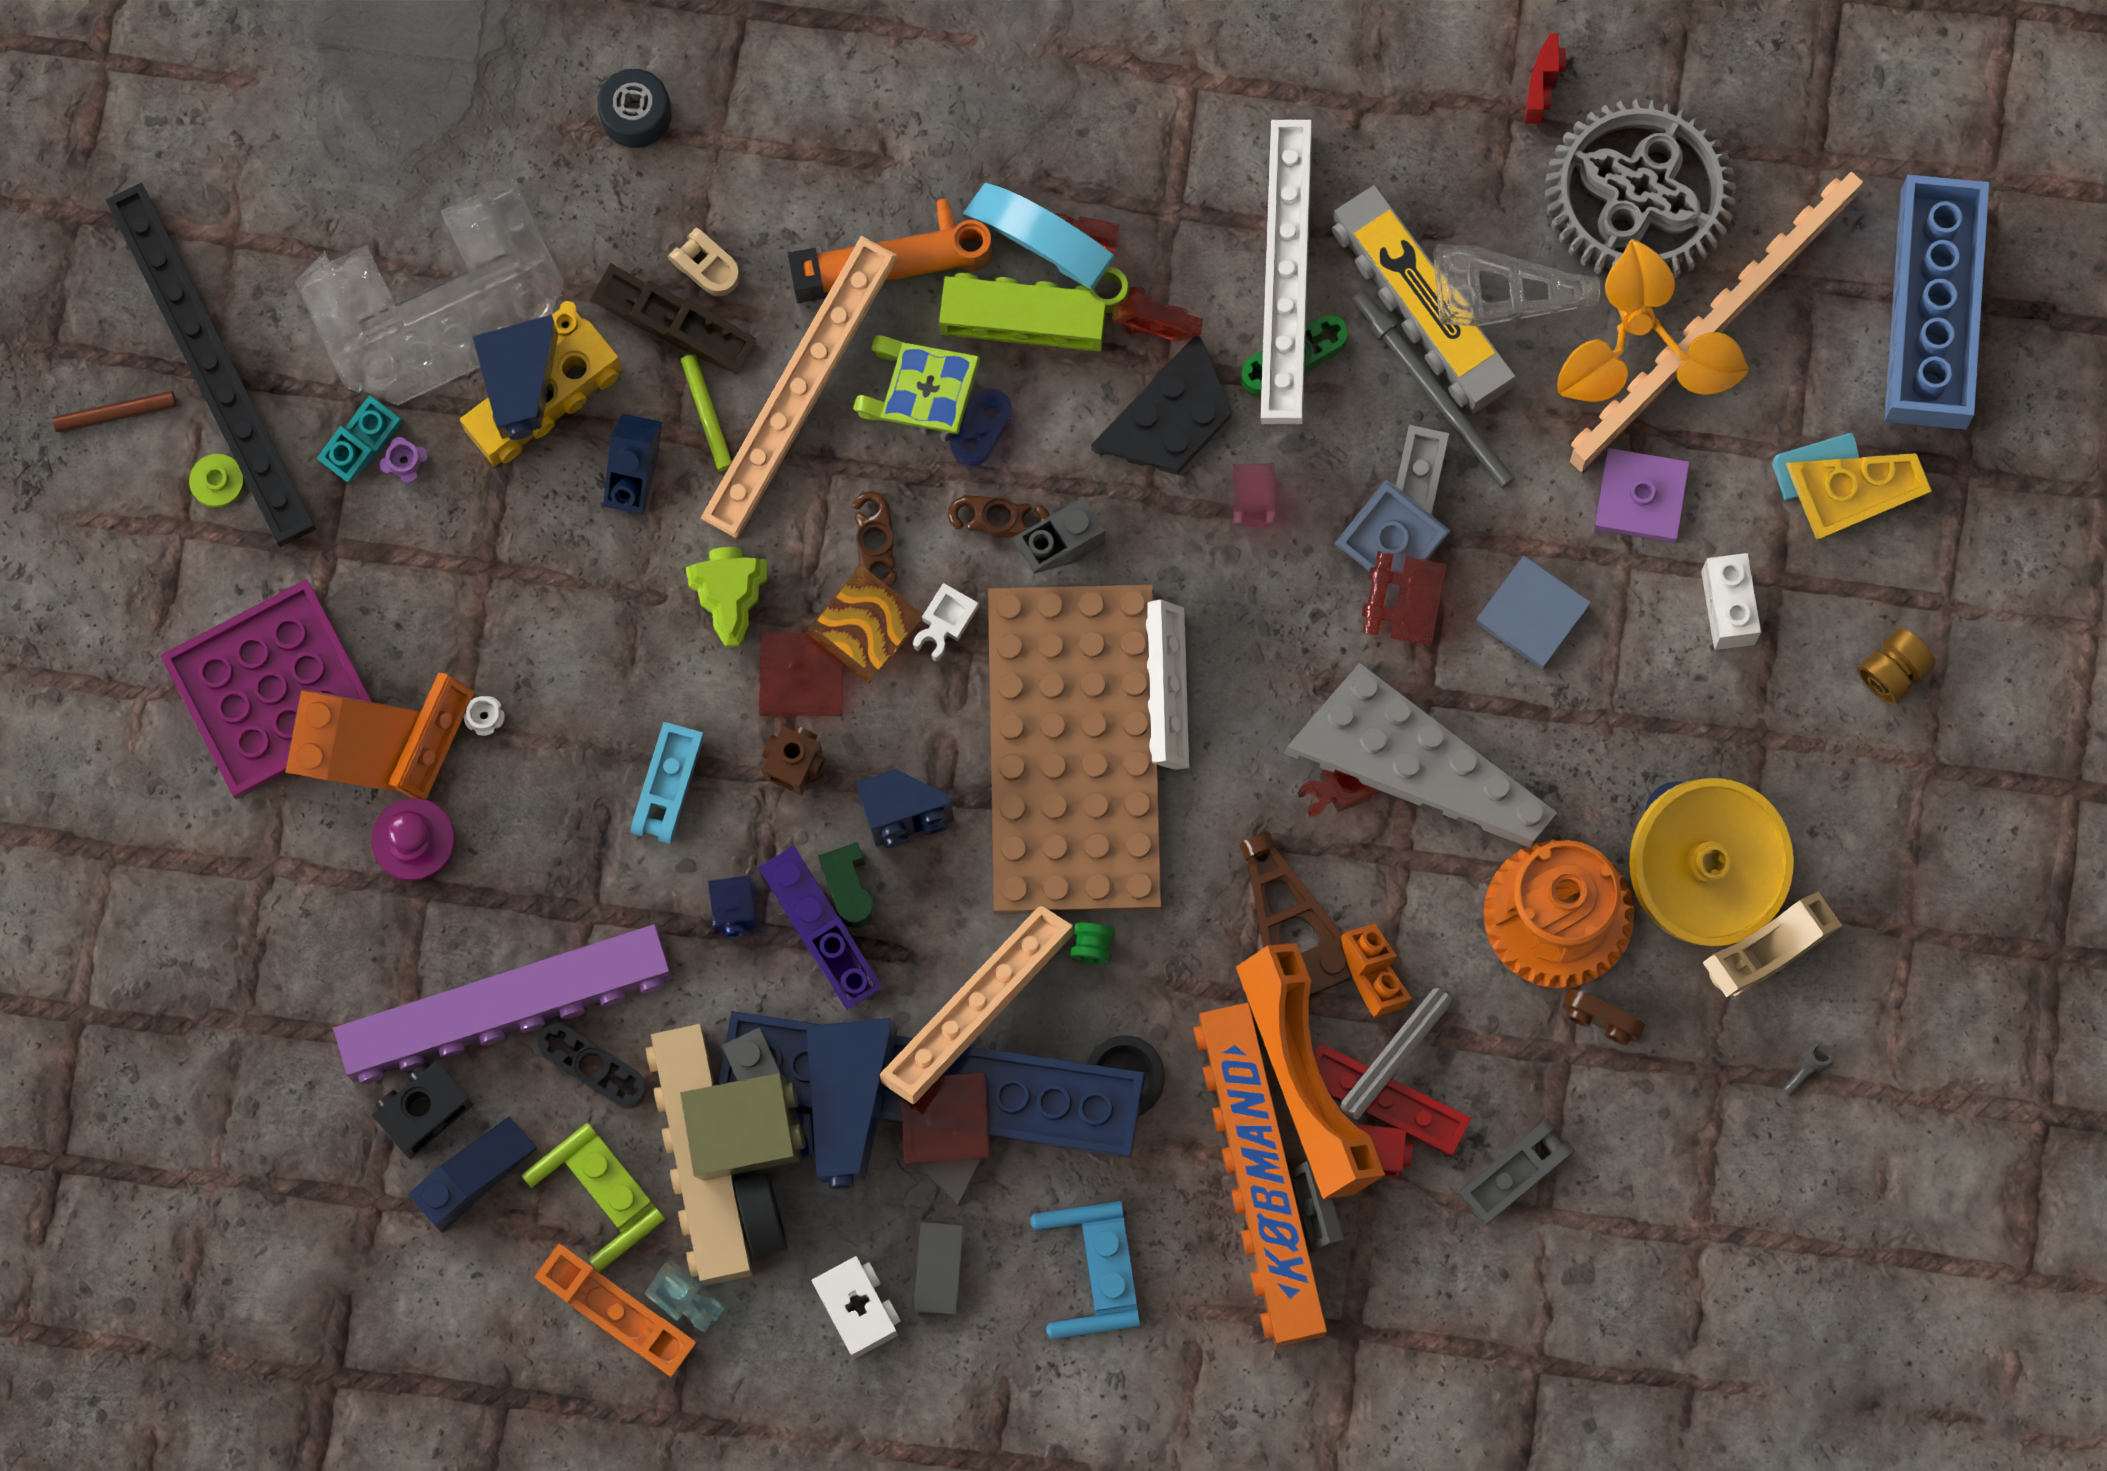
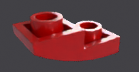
M1550 33L1536 59L1527 94L1525 124H1541L1543 111L1550 110L1551 107L1550 86H1556L1559 72L1566 71V48H1559L1558 33Z

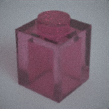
M1274 463L1233 464V523H1242V526L1246 528L1265 527L1267 522H1274Z

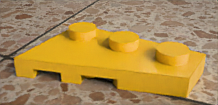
M1916 453L1785 463L1816 539L1823 538L1931 492Z

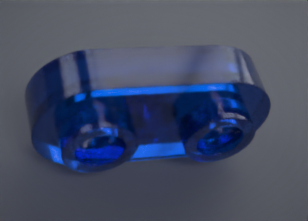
M986 389L979 392L963 416L959 433L952 434L950 440L951 452L955 460L960 464L973 467L984 463L1008 426L1012 417L1011 402L1002 391ZM988 408H995L999 411V414L995 418H987L984 412ZM968 442H975L979 445V448L975 452L970 453L965 451L964 446Z

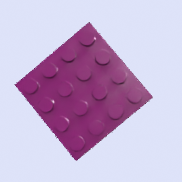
M307 579L160 655L235 799L286 774L285 771L302 689L372 702Z

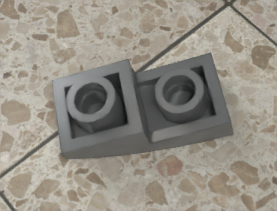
M920 1221L913 1311L956 1315L963 1234L962 1223Z

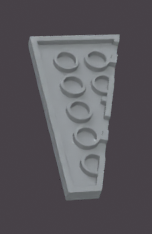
M1361 663L1355 667L1296 735L1284 752V754L1296 759L1302 756L1320 763V768L1334 773L1336 769L1359 779L1361 784L1421 806L1424 803L1443 810L1442 815L1457 820L1458 817L1477 823L1482 826L1484 831L1529 848L1557 814L1556 811Z

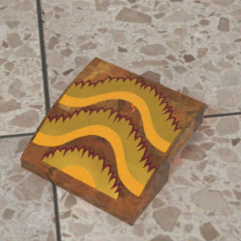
M859 564L805 632L870 684L919 623L923 614Z

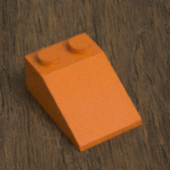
M302 689L285 772L322 780L400 792L388 785L421 711Z

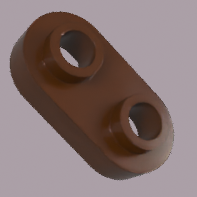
M1570 989L1562 1004V1007L1568 1011L1566 1017L1569 1020L1584 1027H1589L1592 1023L1606 1030L1604 1035L1621 1045H1628L1629 1041L1638 1042L1646 1027L1641 1020L1633 1015L1578 990Z

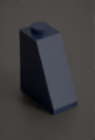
M552 314L472 336L496 427L502 439L507 437L511 440L523 439L532 435L533 430L542 427L558 340V332Z

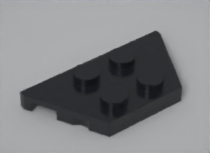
M1196 334L1091 444L1092 451L1100 455L1107 453L1126 458L1127 462L1141 466L1152 465L1160 471L1178 475L1232 417V412L1199 335Z

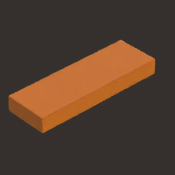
M438 672L388 785L410 798L427 799L475 691L450 675Z

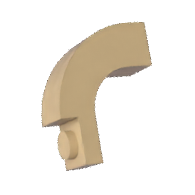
M1816 892L1796 902L1773 921L1749 937L1713 954L1703 964L1709 971L1712 983L1722 990L1726 997L1731 995L1736 997L1804 955L1842 927V924L1821 894Z

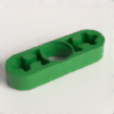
M1324 315L1306 325L1304 373L1344 349L1347 343L1348 329L1341 318L1335 315ZM1327 328L1330 332L1337 330L1336 342L1331 343L1329 339L1319 342L1316 346L1318 354H1314L1311 343L1318 341L1322 337V329ZM1307 336L1310 337L1311 343L1306 339ZM1263 350L1245 361L1241 373L1243 387L1250 394L1261 396L1262 382L1259 379L1252 381L1251 378L1253 376V368L1257 367L1262 372Z

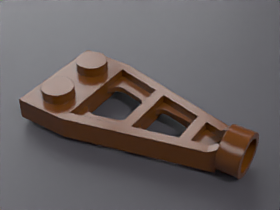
M1270 832L1260 833L1240 843L1239 847L1248 863L1262 949L1267 945L1281 944L1279 934L1281 925L1295 917H1300L1310 924L1319 937V943L1316 947L1301 953L1311 979L1309 997L1353 979L1341 942L1342 932L1279 854ZM1269 854V858L1265 862H1257L1255 860ZM1283 880L1296 898L1297 904L1294 907L1274 914L1270 910L1265 887L1274 881Z

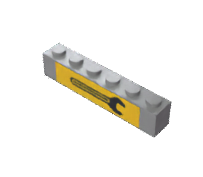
M1375 185L1334 210L1333 227L1331 228L1334 237L1343 248L1349 246L1356 255L1355 264L1360 273L1367 280L1372 277L1380 288L1378 295L1389 311L1395 309L1404 321L1401 323L1405 334L1413 343L1419 341L1427 352L1425 359L1429 367L1436 375L1441 373L1451 385L1448 387V390L1458 406L1462 408L1466 405L1473 415L1511 390L1515 375Z

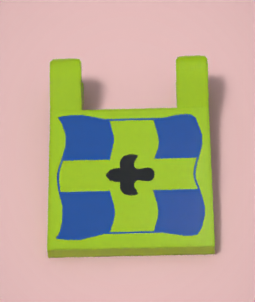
M875 336L871 349L876 352V356L887 361L897 360L885 402L868 396H857L853 409L858 412L859 417L870 421L884 420L958 434L980 358L975 355L904 343L886 336Z

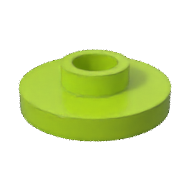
M211 454L203 457L194 465L189 477L190 489L195 498L203 505L211 508H222L235 502L241 495L245 484V478L237 462L224 454Z

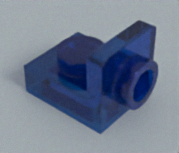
M750 876L708 881L712 909L711 919L715 933L723 932L724 937H737L747 934L748 928L757 927Z

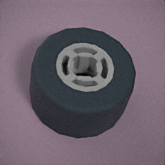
M624 69L615 73L602 85L597 97L598 114L606 134L617 144L629 148L646 147L657 142L667 132L672 119L669 95L663 82L651 72L642 69Z

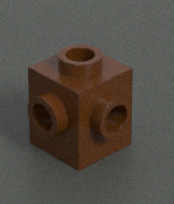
M782 726L778 736L772 734L767 741L762 755L763 758L767 759L761 770L764 780L802 796L810 778L817 780L826 760L825 757L821 756L823 751L821 743L816 741L817 735L800 726H795L793 730Z

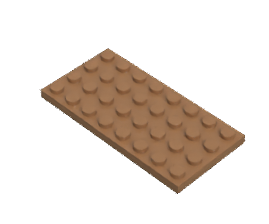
M1152 584L988 588L994 914L1033 913L1040 906L1053 913L1161 910L1157 764L1152 763V754L1149 748L1151 715L1148 708L1150 676L1147 669L1149 641L1146 620L1148 618L1147 602L1153 601Z

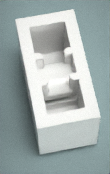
M1748 553L1707 558L1701 574L1714 650L1755 645L1761 634Z
M857 1256L811 1280L853 1360L898 1336L894 1325L901 1321L890 1300L888 1299L881 1303L874 1288L881 1285L869 1262L861 1265ZM857 1295L861 1301L868 1299L870 1301L865 1305L867 1313L859 1316L856 1311H847L853 1307L850 1299Z

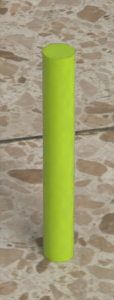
M695 354L685 356L681 359V363L717 470L719 472L727 471L732 460L697 356Z

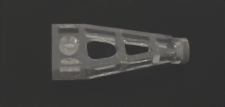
M1437 244L1433 250L1440 324L1483 326L1574 310L1578 307L1595 308L1599 301L1600 281L1596 275H1573L1477 246ZM1488 271L1509 280L1510 298L1493 303L1485 302L1481 296L1479 273ZM1522 278L1547 283L1549 299L1525 300ZM1571 289H1574V296L1571 293Z

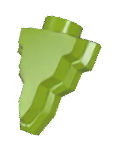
M716 548L709 551V561L685 567L689 588L698 592L701 607L712 613L714 630L726 648L741 647L749 628V610L759 602V586L767 582L768 561L765 559L743 557L741 548Z

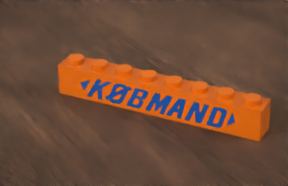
M1249 1002L1199 1013L1200 1025L1193 1027L1195 1042L1198 1051L1206 1050L1209 1066L1202 1067L1207 1091H1215L1219 1106L1212 1108L1217 1133L1225 1131L1228 1143L1227 1148L1221 1149L1226 1173L1234 1172L1238 1188L1232 1189L1231 1195L1236 1215L1244 1213L1247 1230L1240 1232L1246 1256L1254 1254L1257 1271L1250 1272L1255 1297L1263 1296L1267 1312L1260 1314L1265 1339L1273 1337L1275 1348L1325 1337L1327 1332Z

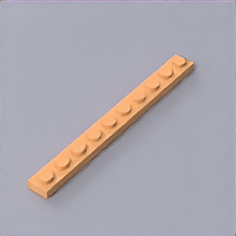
M1852 171L1842 181L1835 178L1821 193V197L1824 199L1815 208L1808 205L1794 220L1793 224L1796 227L1787 236L1780 233L1766 248V252L1769 254L1759 264L1753 260L1739 275L1738 279L1741 282L1732 291L1725 288L1711 303L1710 306L1713 310L1704 319L1697 316L1683 331V335L1686 337L1678 346L1688 353L1689 345L1698 336L1709 332L1721 333L1858 196L1863 181ZM1667 346L1656 358L1655 362L1658 365L1649 375L1644 371L1641 372L1628 386L1627 390L1630 394L1621 403L1616 399L1613 400L1600 414L1599 418L1602 422L1593 431L1588 427L1585 428L1571 444L1574 450L1570 463L1582 473L1677 378V369L1684 360L1677 357L1671 348Z

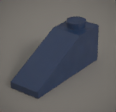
M507 1117L440 1165L407 1195L442 1233L532 1154L537 1147L510 1117Z

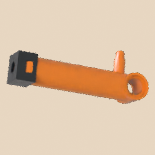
M946 198L939 199L936 204L940 231L875 242L898 256L885 282L959 268L967 271L980 270L989 263L992 257L991 234L983 223L976 220H966L955 226L949 200ZM968 240H977L982 244L978 250L968 252L961 247ZM855 246L816 253V248L788 252L797 303L825 299L824 293L831 290Z

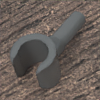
M1816 1042L1805 1054V1063L1801 1069L1783 1087V1090L1791 1096L1813 1072L1825 1070L1833 1061L1834 1053L1824 1062L1815 1058L1814 1051L1822 1042Z

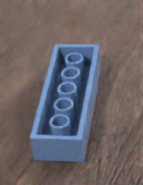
M1907 175L1901 188L1884 422L1966 430L1974 416L1989 182Z

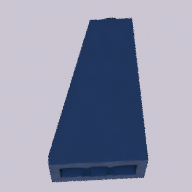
M891 1018L807 1026L816 1176L821 1182L829 1183V1188L831 1189L854 1187V1180L866 1179L886 1087L881 1083L880 1073L891 1063L897 1037V1025Z

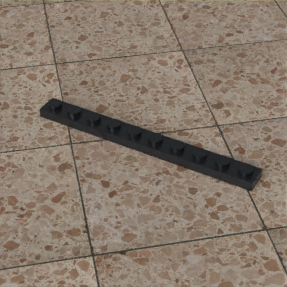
M141 182L106 199L278 546L282 547L316 530L144 185Z

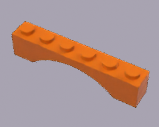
M1297 943L1267 945L1236 966L1238 975L1322 1198L1329 1199L1354 1195L1385 1176L1370 1135L1355 1126L1339 1109L1319 1073L1312 1050L1309 1030L1311 979Z

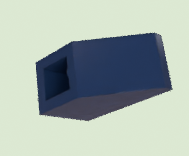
M622 414L611 434L603 507L643 515L658 460L662 429L661 421Z

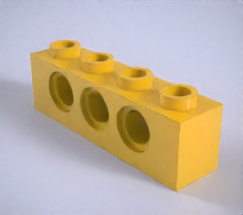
M588 321L556 345L548 391L554 393V396L545 405L542 427L540 429L533 430L532 435L523 439L511 440L509 437L502 439L496 427L489 397L461 417L460 422L464 431L493 467L497 466L500 462L508 463L521 453L523 449L521 446L533 437L539 439L549 433L555 425L554 421L566 412L572 414L578 411L586 403L588 395L598 388L603 390L612 385L618 379L619 372L623 370L619 357ZM582 366L586 368V372L581 378L570 379L566 377L567 372L572 367Z

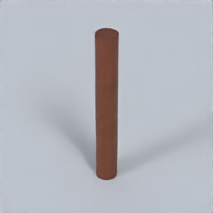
M168 391L53 417L55 431L58 433L176 407L174 392Z

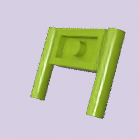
M588 1123L584 1124L521 1175L527 1184L533 1188L565 1162L620 1230V1235L589 1259L598 1272H601L665 1220Z

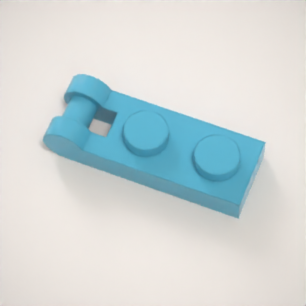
M663 722L632 821V834L644 836L647 833L658 836V841L672 844L704 740L703 732ZM653 806L666 810L663 821L650 818Z

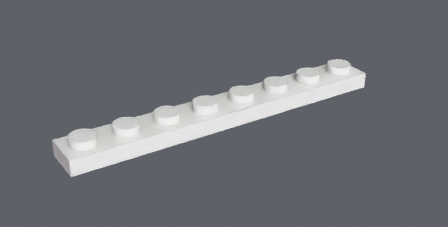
M1271 120L1261 424H1303L1312 148L1311 120Z

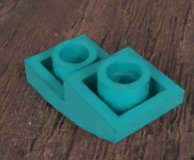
M369 395L347 426H340L317 459L347 483H350L379 454L405 420L377 398Z

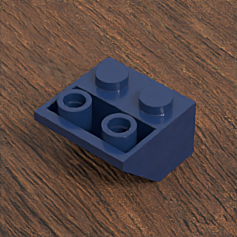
M897 769L856 782L860 801L876 847L883 844L885 848L900 846L909 841L908 836L923 831L925 835L937 834L948 828L947 823L954 821L952 803L948 794Z

